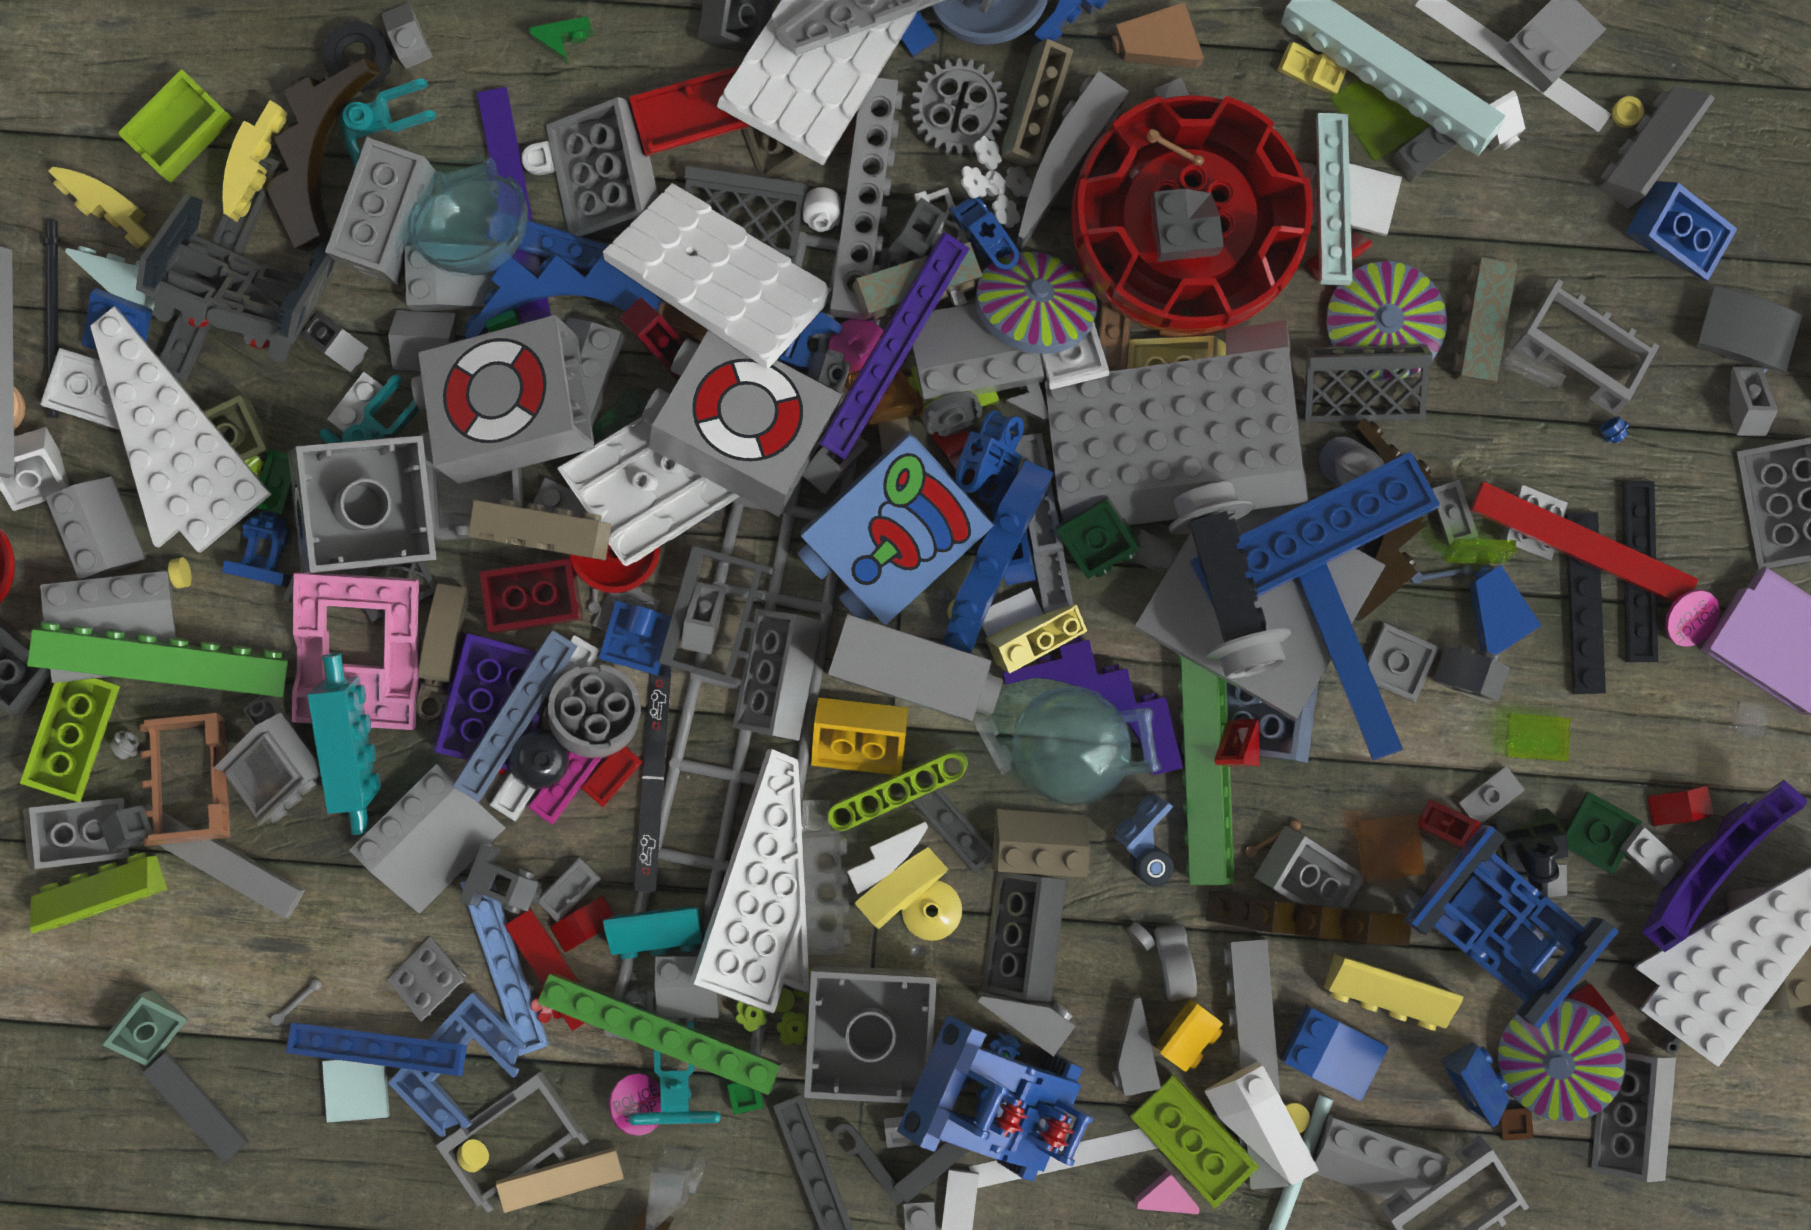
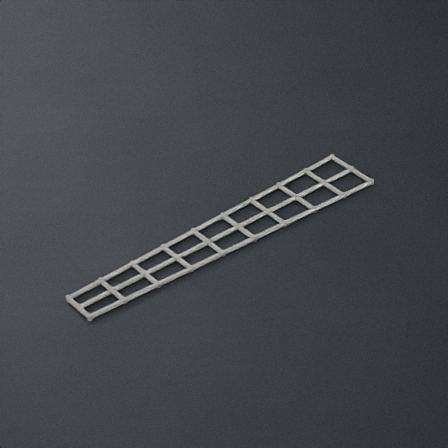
M800 232L796 257H791V262L800 268L802 267L806 246L836 251L829 288L832 289L833 293L840 240ZM882 248L881 254H875L877 265H880L879 271L885 269L887 248ZM857 251L852 254L868 258V256L862 251ZM830 300L825 305L824 313L835 320V317L831 316ZM873 317L868 318V320L875 322L879 326L880 320L874 321ZM819 333L812 336V338L818 339L816 352L826 354L827 349H829L832 333ZM857 460L842 477L840 493L854 481ZM803 476L781 513L783 518L772 567L775 571L774 575L770 577L768 591L757 589V592L768 595L766 601L754 599V601L765 603L764 610L776 612L777 605L819 613V620L822 621L797 753L800 804H802L815 714L838 575L833 570L826 576L822 602L780 594L795 517L812 520L822 511L797 505ZM742 497L735 499L732 502L720 553L732 556L743 507L767 510ZM718 562L712 585L727 588L726 595L747 599L750 587L725 583L729 565ZM696 652L693 666L705 669L708 654ZM690 673V680L663 787L658 860L711 870L702 915L704 933L706 934L720 892L723 872L726 873L730 862L726 860L741 783L756 785L759 774L744 771L752 731L740 729L732 769L683 759L701 682L740 690L741 687ZM680 771L729 780L714 858L661 848ZM638 891L633 913L646 912L651 892ZM698 944V950L681 952L680 946L670 947L667 954L673 956H698L702 944ZM635 958L622 959L613 997L621 1000L624 999ZM694 1018L681 1019V1023L684 1025H688V1021H694ZM766 1024L759 1025L755 1031H752L750 1051L760 1055ZM604 1030V1033L607 1037L628 1040L626 1038H623L621 1036Z

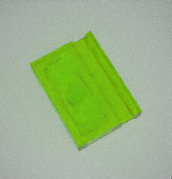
M1454 539L1448 547L1449 550H1446V563L1507 564V560H1510L1517 552L1516 540Z
M1508 713L1505 757L1569 762V728L1571 718Z

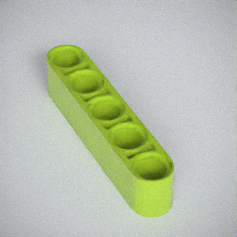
M950 750L843 798L830 809L828 813L829 824L839 831L848 830L961 778L968 767L967 757L959 750ZM949 758L957 759L961 764V770L955 773L950 772L946 768V760ZM923 770L930 772L933 776V783L929 785L922 784L918 779V773ZM894 783L903 785L906 791L905 796H894L891 792V785ZM868 795L875 797L878 801V808L868 809L864 805V797ZM837 809H847L851 815L850 821L843 822L839 820L836 814Z

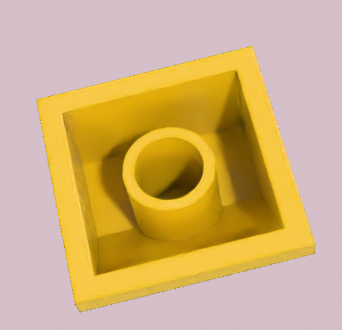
M1190 998L1155 1043L1154 1047L1161 1055L1187 1072L1190 1067L1194 1069L1204 1057V1054L1201 1052L1208 1043L1214 1044L1223 1031L1220 1027L1223 1023Z

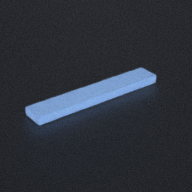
M466 881L460 883L462 890L464 889ZM493 883L492 889L497 891L495 883ZM483 895L480 905H468L507 1022L526 1044V1049H519L518 1054L521 1056L549 1045L542 1022L537 1019L539 1012H534L530 1008V1003L534 998L515 942L505 927L508 921L502 904L498 900Z

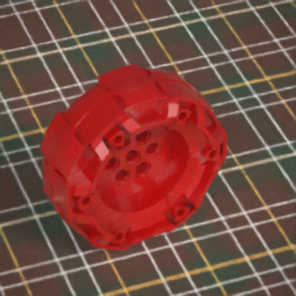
M1194 95L1174 96L1164 99L1158 96L1133 107L1112 123L1111 128L1102 134L1088 153L1074 188L1071 204V232L1073 243L1077 250L1076 260L1079 268L1092 286L1095 295L1103 304L1110 303L1117 312L1131 321L1152 330L1157 329L1158 334L1161 336L1173 338L1215 335L1219 330L1230 329L1248 321L1276 299L1291 280L1304 255L1307 237L1311 231L1313 203L1309 178H1304L1305 176L1296 156L1282 136L1273 128L1274 122L1254 107L1229 96H1225L1223 100ZM1151 129L1157 130L1162 138L1193 155H1201L1204 160L1201 166L1192 164L1191 160L1158 142H1150L1146 137L1147 133ZM1188 176L1196 178L1199 186L1189 187L1186 185L1184 178ZM1176 189H1190L1207 193L1219 191L1223 193L1226 201L1222 203L1215 201L1220 221L1226 227V232L1222 233L1224 247L1219 255L1157 262L1150 200L1153 193ZM1110 266L1113 272L1107 274L1103 267ZM1182 311H1190L1192 317L1183 316Z

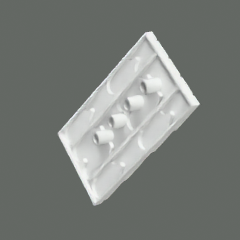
M781 0L769 22L726 86L717 107L817 163L824 165L915 17L916 12L796 56L777 37L776 29L815 0Z
M673 183L647 207V210L645 209L630 224V227L628 226L613 241V244H610L603 251L605 261L766 369L770 368L832 299V289L827 287L824 281L793 264L789 257L747 234L743 227L712 210L711 205Z
M641 417L596 444L595 448L586 450L557 468L587 513L602 515L601 522L612 524L609 545L625 566L637 562L665 542L674 539L713 512L722 509L740 497L649 449L652 426L642 421Z

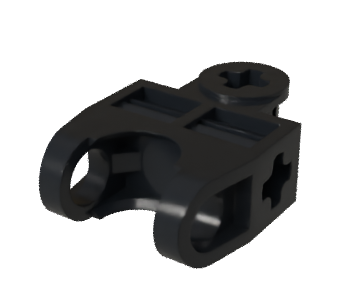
M1549 809L1536 810L1535 820L1529 823H1516L1505 816L1495 818V829L1506 838L1498 847V851L1506 864L1511 868L1523 866L1528 877L1538 883H1549L1559 877V867L1556 864V859L1568 857L1567 833L1558 818Z

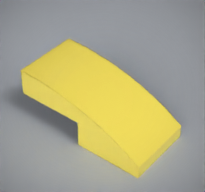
M1291 42L1287 45L1277 71L1304 84L1335 95L1338 93L1347 69L1339 66L1324 53L1317 55L1301 45Z

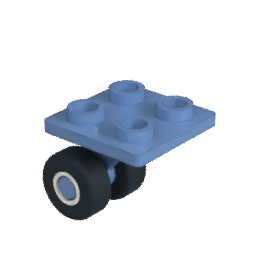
M1156 794L1152 797L1147 796L1137 806L1138 811L1131 819L1126 818L1116 828L1117 833L1113 837L1131 853L1129 866L1132 873L1150 886L1165 884L1171 878L1174 870L1171 857L1154 845L1153 828L1173 806Z

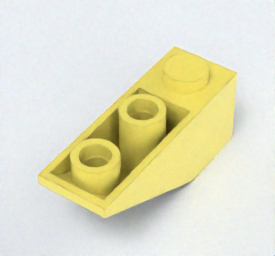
M1074 604L1011 624L985 638L996 665L1010 674L1087 632L1078 606Z

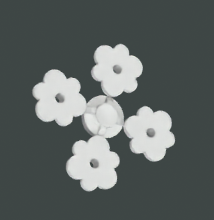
M983 136L973 144V148L978 161L981 164H985L990 171L983 176L977 167L970 168L965 166L961 171L963 176L961 184L973 199L977 197L983 198L987 194L991 197H997L996 201L992 203L994 216L1000 224H1005L1007 228H1012L1014 224L1020 221V215L1016 211V204L1011 200L1009 201L1003 195L1006 191V185L1016 197L1028 198L1032 181L1026 176L1025 170L1020 166L1008 168V176H1006L1005 180L998 172L994 171L997 168V164L1002 161L1000 154H998L999 146L995 141H989L987 137Z

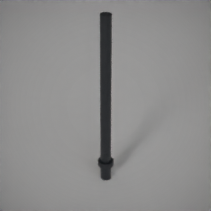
M55 220L45 221L46 238H42V245L46 246V386L59 350L58 246H61V239L58 238V221ZM46 407V418H59V411Z

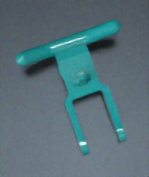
M416 79L379 92L376 100L368 104L353 102L346 105L338 119L345 145L355 168L361 154L357 138L386 129L398 132L437 118L436 112L427 110L392 122L387 102L389 100L427 88V80Z
M397 374L393 375L363 409L364 419L360 424L351 425L343 432V442L396 437L420 411L415 400H413L388 429L374 417L375 412L401 385L403 379ZM323 428L320 431V437L327 444L342 443L330 429Z
M688 1021L687 1026L695 1029L694 1021ZM654 1050V1072L660 1077L661 1112L632 1113L628 1118L631 1125L717 1123L720 1121L721 1115L717 1111H689L691 1100L689 1076L695 1071V1066L688 1063L687 1070L663 1071L661 1069V1052Z

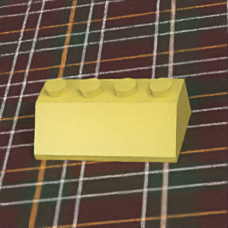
M1334 953L1324 985L1326 990L1331 991V998L1348 1003L1349 998L1361 1001L1359 1007L1377 1012L1378 1007L1390 1010L1388 1016L1405 1022L1407 1017L1418 1019V1026L1433 1031L1436 1030L1437 1026L1447 1028L1464 997L1451 990Z

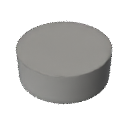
M1134 922L1126 929L1130 937L1145 952H1148L1155 946L1152 936L1139 923Z

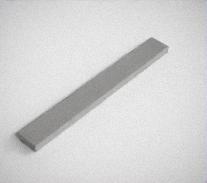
M0 246V477L10 478L14 476L12 250Z

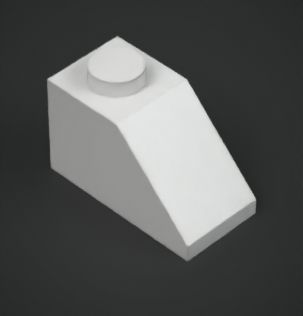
M1514 90L1490 104L1506 115L1499 132L1489 143L1492 151L1501 146L1504 150L1510 148L1520 141L1518 136L1525 130L1518 97Z

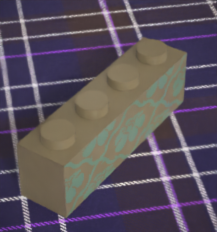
M1048 38L1033 45L999 153L1002 159L1023 168L1039 163L1074 50Z
M970 242L964 244L970 249L940 300L948 297V292L958 289L959 293H964L976 288L975 283L982 277ZM928 256L857 278L852 287L864 320L873 317L874 321H878L891 316V311L898 308Z
M1481 257L1474 265L1470 266L1467 282L1471 283L1470 294L1465 295L1462 312H1466L1465 323L1460 324L1457 341L1461 342L1460 352L1455 354L1452 364V370L1456 371L1455 380L1487 386L1497 382L1517 263Z

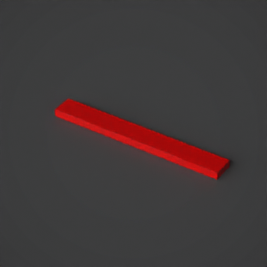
M1486 482L1479 484L1469 509L1473 513L1672 603L1684 593L1695 590L1699 580Z

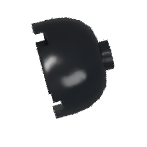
M537 728L523 732L522 736L513 746L507 762L513 778L520 784L536 790L545 789L558 783L566 774L569 765V753L556 740L552 731Z

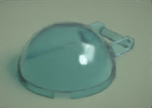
M493 157L484 159L485 163L444 174L440 171L434 173L436 194L429 195L420 206L417 202L413 206L408 218L407 228L410 242L425 261L443 272L459 276H478L492 272L510 260L523 242L527 229L528 208L522 188L511 176L508 177L509 179L498 176Z
M1066 686L1048 690L1034 698L1015 723L1012 735V754L1017 771L1025 784L1033 792L1049 802L1065 806H1080L1095 802L1112 792L1126 775L1161 770V762L1156 759L1151 718L1154 717L1153 709L1142 708L1118 712L1112 703L1100 696L1099 692L1079 686ZM1138 721L1144 761L1130 763L1131 738L1126 723Z

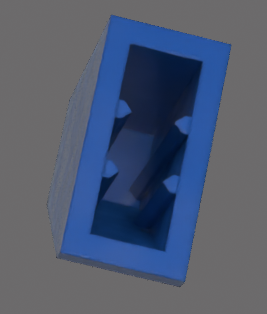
M1488 564L1474 573L1476 579L1469 583L1481 654L1482 651L1498 655L1542 626L1502 565L1492 568Z

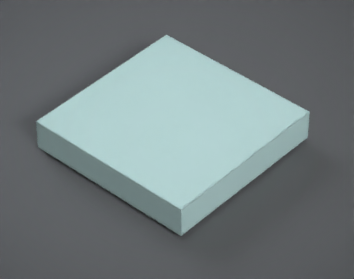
M335 1059L322 1061L327 1122L386 1118L390 1116L386 1066Z

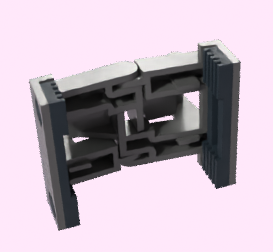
M185 194L140 257L136 290L154 298V315L160 321L168 322L171 320L176 308L181 311L185 323L194 327H205L210 323L217 328L242 333L246 344L258 349L270 346V357L277 362H283L289 354L291 345L300 336L304 324L332 278L335 260L325 252L328 244L319 243L311 256L310 267L306 275L265 263L259 266L251 259L197 237L203 200ZM198 272L219 283L217 285L206 280L194 277L195 273ZM272 300L283 302L280 307Z

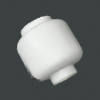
M817 187L810 190L805 195L803 203V220L805 224L817 232H828L835 229L842 218L841 199L838 193L826 187Z

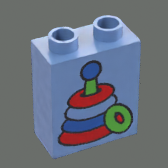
M908 430L802 528L801 537L807 544L798 552V555L820 579L825 578L833 570L849 588L839 598L855 617L869 620L875 614L884 625H887L985 535L994 524L991 518L965 491L957 486L953 477Z

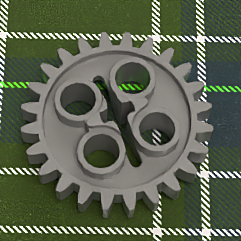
M958 58L956 66L953 67L947 59L945 69L943 70L935 64V75L926 71L924 77L927 83L918 81L917 88L921 92H913L912 99L919 102L911 105V111L919 113L912 117L913 123H922L917 128V133H927L924 139L925 144L933 140L935 141L934 151H938L942 146L946 147V156H949L952 149H956L958 157H961L963 149H967L968 153L973 156V144L983 136L987 137L989 141H995L992 132L996 134L1002 133V128L997 123H1006L1007 117L1001 114V112L1008 111V104L1000 103L1006 99L1007 93L997 92L1002 87V82L992 83L995 73L992 71L987 75L983 74L984 64L979 66L977 70L974 69L972 59L967 67L963 66L961 58ZM968 83V89L964 98V108L960 113L957 130L955 133H952L951 126L955 117V107L959 103L962 85ZM946 84H952L956 87L957 91L953 95H945L941 88ZM973 92H981L985 95L986 99L981 103H975L970 99V95ZM941 112L949 116V121L944 124H938L933 120V117ZM967 120H973L978 124V128L975 131L968 132L962 127V124Z

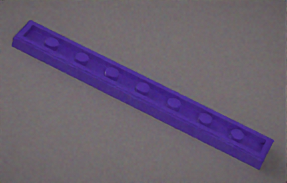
M507 87L477 92L500 212L533 222ZM507 246L508 256L517 258L536 275L540 276L542 274L539 271L542 266L539 255ZM548 298L538 299L518 307L521 324L552 316Z
M946 232L941 233L817 444L838 457L846 459L968 253L969 247Z

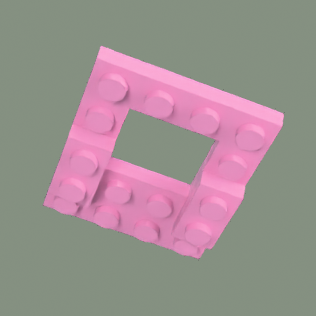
M301 571L294 573L293 637L297 646V673L292 691V722L312 724L308 694L322 680H326L321 656L329 654L327 606L385 610L384 666L343 664L344 676H359L360 685H364L366 690V702L363 703L365 714L370 716L372 728L414 730L416 727L415 707L416 698L419 694L418 672L420 665V636H418L419 579L332 573L302 574Z

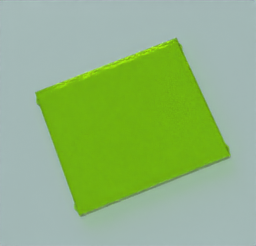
M1361 79L1331 98L1341 114H1348L1349 126L1374 162L1431 126Z

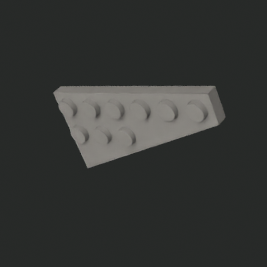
M815 0L776 29L777 37L797 56L945 0Z

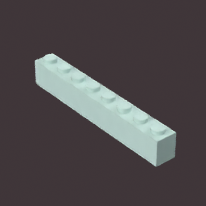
M1292 0L1286 6L1281 25L1291 34L1299 36L1315 50L1323 52L1339 66L1348 69L1360 77L1363 82L1372 85L1384 93L1387 98L1396 101L1408 109L1411 114L1420 117L1432 125L1439 133L1445 134L1459 143L1463 149L1479 156L1499 132L1506 115L1334 1Z

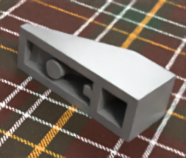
M1139 995L1132 996L1116 1059L1117 1070L1112 1071L1116 1090L1122 1089L1124 1096L1161 1089L1143 1005Z

